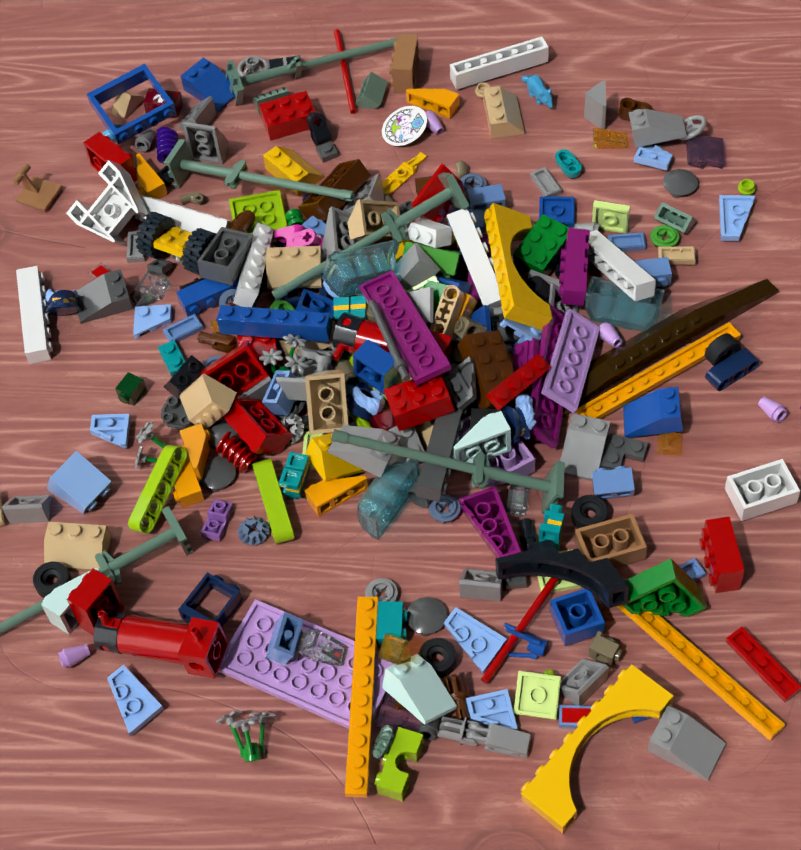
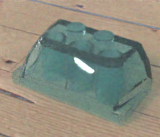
M397 239L328 255L323 272L324 281L340 297L362 295L358 285L391 270L395 274L396 254L399 248Z
M592 276L585 296L586 311L592 321L607 322L613 326H621L625 329L647 331L659 315L665 290L655 288L654 296L634 301L610 279Z
M410 459L408 462L388 464L382 477L376 476L357 504V519L362 529L371 537L377 540L381 537L408 499L406 492L415 483L419 475L418 460Z

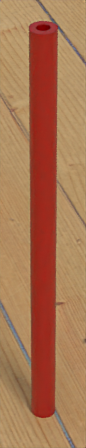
M339 29L334 30L337 51L342 52L344 48ZM345 59L340 61L350 113L355 114L357 110Z
M549 579L515 631L524 632L559 579ZM511 634L482 676V682L485 684L489 683L519 637Z

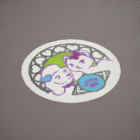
M406 106L394 111L383 124L382 136L384 140L394 146H402L413 142L425 130L427 115L424 110L416 106Z

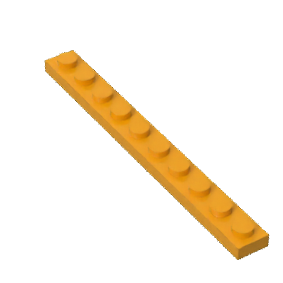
M728 322L577 408L576 414L601 419L706 359L705 351L707 347L720 335L728 333L735 340H739L741 334Z
M357 597L345 797H368L378 597Z
M622 605L616 606L767 739H773L783 730L786 724L661 616L652 615L651 612L641 611L640 614H631Z

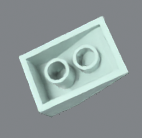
M499 411L483 417L454 446V459L473 463V459L478 452L487 454L488 459L511 451V429L503 413Z
M90 571L55 588L44 598L41 604L50 623L67 634H70L78 625L67 598L69 593L81 583L84 575Z
M415 654L385 669L382 688L424 725L456 709L457 705L435 670L420 655Z

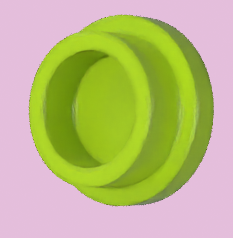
M744 179L738 184V191L742 195L748 196L755 192L756 186L750 179Z

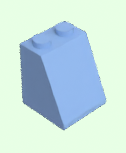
M75 451L49 478L46 489L84 514L86 510L91 511L97 505L96 500L100 496L105 497L111 490L109 488L111 480L80 453Z

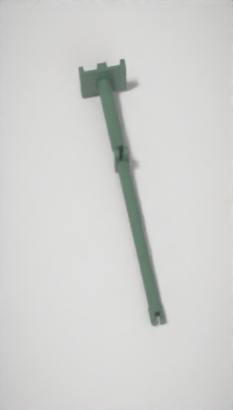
M397 38L301 62L300 56H296L288 65L244 76H239L235 62L232 60L227 62L225 77L226 80H230L231 94H235V105L238 106L242 105L243 86L285 75L290 77L294 75L295 79L301 77L302 70L394 47V40H397Z
M184 139L178 140L163 162L164 165L169 167L168 175L174 179L173 186L176 188H180L189 173L194 171L225 177L224 185L226 187L230 185L231 189H236L241 180L340 198L341 200L351 202L355 199V191L247 172L248 167L245 160L238 161L232 168L194 161Z
M445 172L439 174L438 177L445 190L399 217L390 208L386 210L387 212H382L381 218L385 223L384 227L287 284L271 291L276 300L288 295L289 292L327 271L332 265L344 261L389 233L396 242L405 240L404 226L449 199L456 208L465 209L470 206L454 175L445 174Z
M336 429L332 433L331 441L347 443L472 473L471 485L473 488H478L480 485V488L484 489L488 479H493L543 491L542 514H544V510L549 511L550 504L557 505L558 498H563L565 462L557 461L545 478L539 479L490 467L488 455L483 452H478L473 459V463H468L348 434V432Z
M169 506L162 509V512L171 527L170 529L115 559L105 550L95 555L100 572L111 578L115 587L122 583L120 569L175 539L179 541L186 556L193 553L183 530ZM43 600L1 622L0 634L44 611L41 605Z

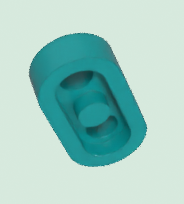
M566 149L556 152L555 163L569 178L578 177L581 174V164L575 156Z

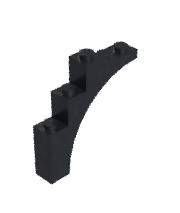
M550 539L531 544V550L495 558L496 576L498 579L516 576L557 578L589 590L600 598L608 608L628 603V585L608 558L587 562L579 549L559 553Z

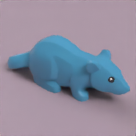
M536 74L523 75L521 80L527 83L529 95L532 98L536 97L538 105H541L542 102L549 108H552L551 89L547 90L543 79Z

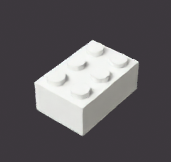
M783 459L727 476L725 491L741 521L796 504L800 494V489Z

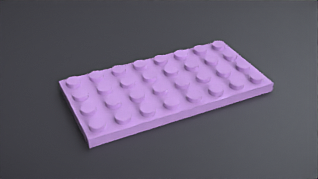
M255 599L228 644L218 672L349 729L355 641L303 620L302 634L296 644L297 652L293 660L290 659L283 665L265 658L275 623L284 611ZM317 643L346 647L342 665L337 666L313 661ZM377 650L375 655L372 721L387 694L382 688L385 669L401 661Z

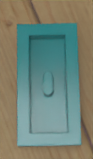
M175 340L158 346V351L171 377L185 362Z

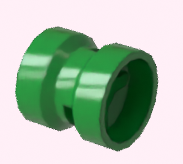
M291 209L285 214L288 226L302 225L305 222L300 209Z

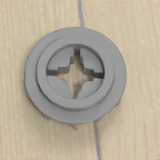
M291 413L290 415H284V418L279 420L286 429L289 428L288 425L292 426L290 428L292 437L287 444H293L302 437L304 423L300 416Z
M378 578L367 585L365 597H378L379 601H395L398 597V590L391 580ZM383 591H385V596H386V597H383V596L378 597V593H377V592H381V593H382Z

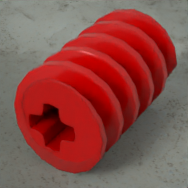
M229 431L220 439L216 452L222 453L223 458H228L227 461L233 463V467L239 468L240 473H245L253 467L252 464L257 462L259 456L252 458L254 454L252 451L247 454L248 446L241 448L243 442L240 441L236 444L237 437L234 436L230 439L231 432Z

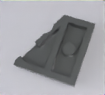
M469 356L443 378L448 392L460 410L465 409L477 399L475 360Z

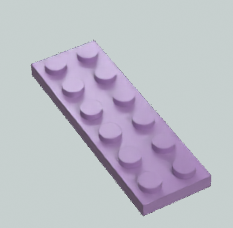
M568 309L565 313L550 362L551 368L547 372L541 393L569 411L574 412L579 405L600 327L574 310Z

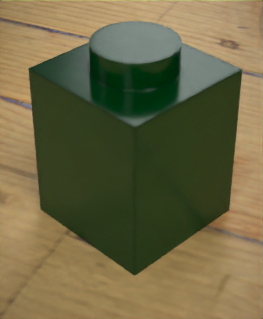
M127 372L115 388L118 399L124 404L129 403L133 406L147 390L144 380Z

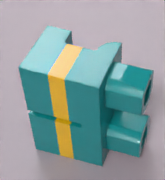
M364 296L333 298L335 321H338L344 312L368 320L366 311L369 305Z
M289 453L279 480V486L284 487L282 494L288 495L289 498L293 499L301 498L311 469L309 455Z
M550 504L549 511L544 510V523H541L539 527V542L550 539L559 552L564 527L563 506Z

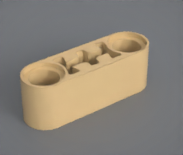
M449 285L444 289L430 330L438 332L439 329L444 327L442 334L452 336L465 300L464 293L457 286ZM457 292V296L451 299L452 294Z

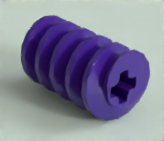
M160 127L157 130V160L159 163H163L178 142V133L168 127Z

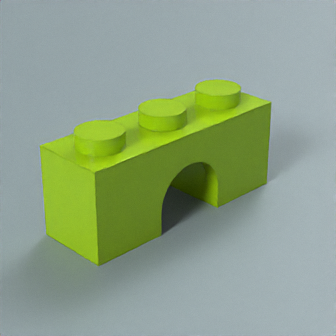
M398 727L397 733H394L390 744L391 749L389 753L384 755L382 761L383 770L381 773L378 772L375 779L378 794L403 802L410 779L409 774L400 771L397 766L404 760L418 761L424 745L423 734Z

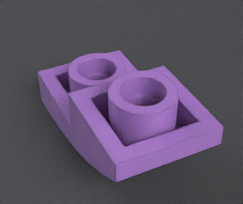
M217 499L213 500L207 512L208 518L201 530V537L216 541L221 540L232 511L233 503Z

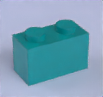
M378 601L376 632L378 648H402L403 640H407V628H403V624L407 622L408 611L404 609L403 601Z

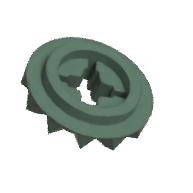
M385 725L381 728L373 745V757L379 759L386 754L394 735L392 726Z

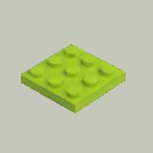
M280 190L229 199L232 221L245 210H250L255 214V221L246 233L252 234L257 222L274 229L272 236H274L275 230L287 227Z

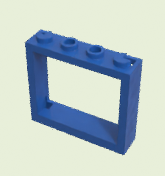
M145 63L87 93L90 105L118 145L177 114L174 103ZM149 80L165 104L117 129L101 107V104Z

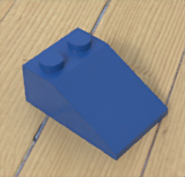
M204 57L180 76L184 91L200 101L211 96L217 112L236 98L235 94H231L230 80H226V75L215 64Z
M678 386L657 389L623 406L625 437L630 438L683 431L682 404Z

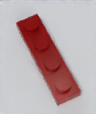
M538 353L491 390L486 397L499 411L544 375L551 366Z
M742 626L726 638L725 642L784 702H787L801 691V686Z

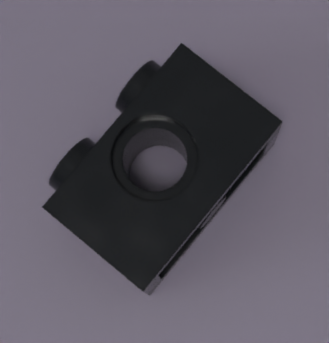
M191 355L163 387L173 396L180 397V394L195 381L206 366Z

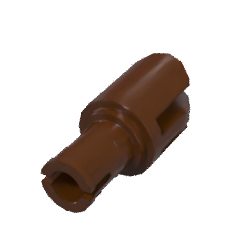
M250 210L241 212L230 223V229L246 233L255 221V214Z
M203 331L198 335L199 343L211 345L214 350L229 353L237 348L236 338L233 335L220 334V332L209 334Z
M464 672L459 673L463 691H461L457 675H451L454 693L452 692L449 677L445 676L446 689L457 705L455 709L456 719L463 720L466 717V720H469L470 716L466 703V698H469V692Z

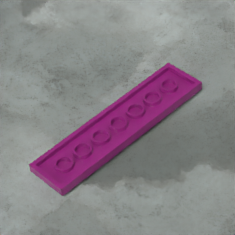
M393 270L358 285L367 303L370 300H375L401 358L405 360L407 371L416 386L452 369L448 359Z
M552 305L550 306L552 319L543 327L539 354L549 365L564 320V315ZM546 372L533 383L531 398L533 399L532 406L535 413L534 420L537 422L530 430V433L553 449L558 446L564 407L541 393L547 376Z

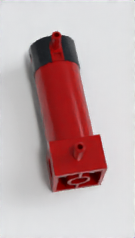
M346 312L341 314L333 334V347L336 348L332 356L334 360H339L343 351L354 354L367 339L378 343L386 352L389 353L390 351L376 322ZM430 330L449 363H451L452 336Z
M108 609L98 612V619L93 634L95 648L100 651L184 665L188 674L215 679L229 643L219 622L192 617L189 625Z

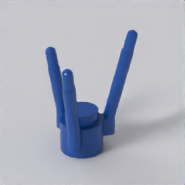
M504 623L506 632L529 641L527 650L530 651V653H509L506 657L531 658L536 660L537 655L543 657L547 643L546 640L526 632L515 631L516 627Z

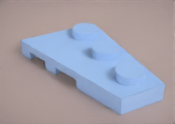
M719 195L721 241H739L755 196Z
M457 607L454 608L444 622L445 628L484 675L507 642V639Z
M124 665L107 678L130 737L163 710L162 705Z

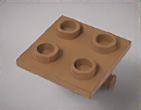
M25 163L22 169L16 172L17 175L12 180L13 184L18 186L21 182L23 190L15 201L46 211L63 187L60 184L35 176L29 179L27 172L31 169V166Z

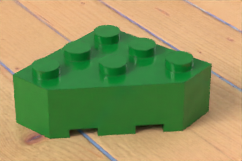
M672 559L663 561L625 580V583L628 585V603L622 606L631 614H640L641 611L651 612L652 615L668 616L669 613H679L680 616L689 617L706 609L702 588Z

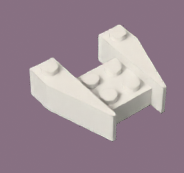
M108 160L98 173L109 184L92 206L76 200L66 214L77 225L114 243L125 245L126 243L118 235L135 213L146 216L148 211L131 175L120 164Z

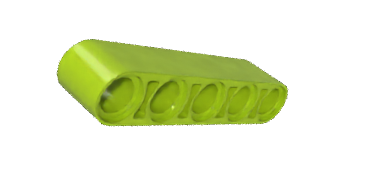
M166 445L162 449L129 518L128 526L131 531L146 534L153 530L186 461L187 451L184 447Z
M271 458L253 463L252 466L275 544L295 539Z

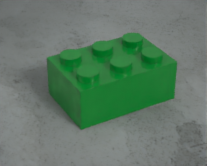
M542 214L514 252V260L519 259L524 266V270L527 272L534 270L549 276L560 260L561 249H565L567 232L570 227Z

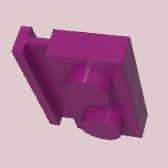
M535 337L531 341L526 340L514 345L512 366L514 372L539 353V340Z

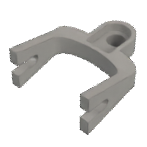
M333 340L330 342L332 351L309 350L298 345V356L305 357L306 359H315L318 362L316 369L318 372L329 370V363H331V360H334L332 356L336 350L333 347Z

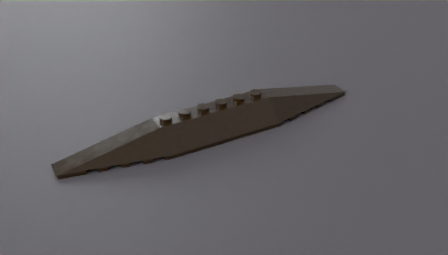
M768 279L688 306L623 342L618 348H613L590 362L578 408L630 379L631 374L687 341L693 343L779 293V290ZM563 408L562 418L572 412Z

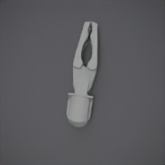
M446 716L441 718L442 723L437 735L440 738L458 741L460 746L461 744L469 746L485 744L484 750L521 758H527L531 734L496 724H489L487 729L478 722L466 720V717L465 720Z

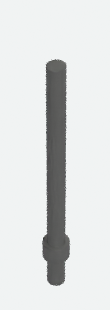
M370 300L368 305L392 355L394 367L400 373L402 380L407 382L410 380V376L407 372L406 362L401 358L375 300Z

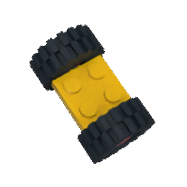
M157 212L147 214L146 219L143 218L142 220L143 224L139 225L138 228L140 230L136 234L138 236L136 239L138 252L154 259L163 258L164 255L170 253L184 260L182 262L184 269L200 275L197 261L216 233L202 228L189 232L174 225L175 221L171 217Z

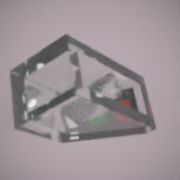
M147 271L130 295V298L135 307L148 306L163 299L172 286L165 274Z
M511 484L508 492L506 512L511 513L515 517L526 515L532 489Z
M319 629L302 633L297 648L299 654L312 661L337 666H344L348 651L347 645Z

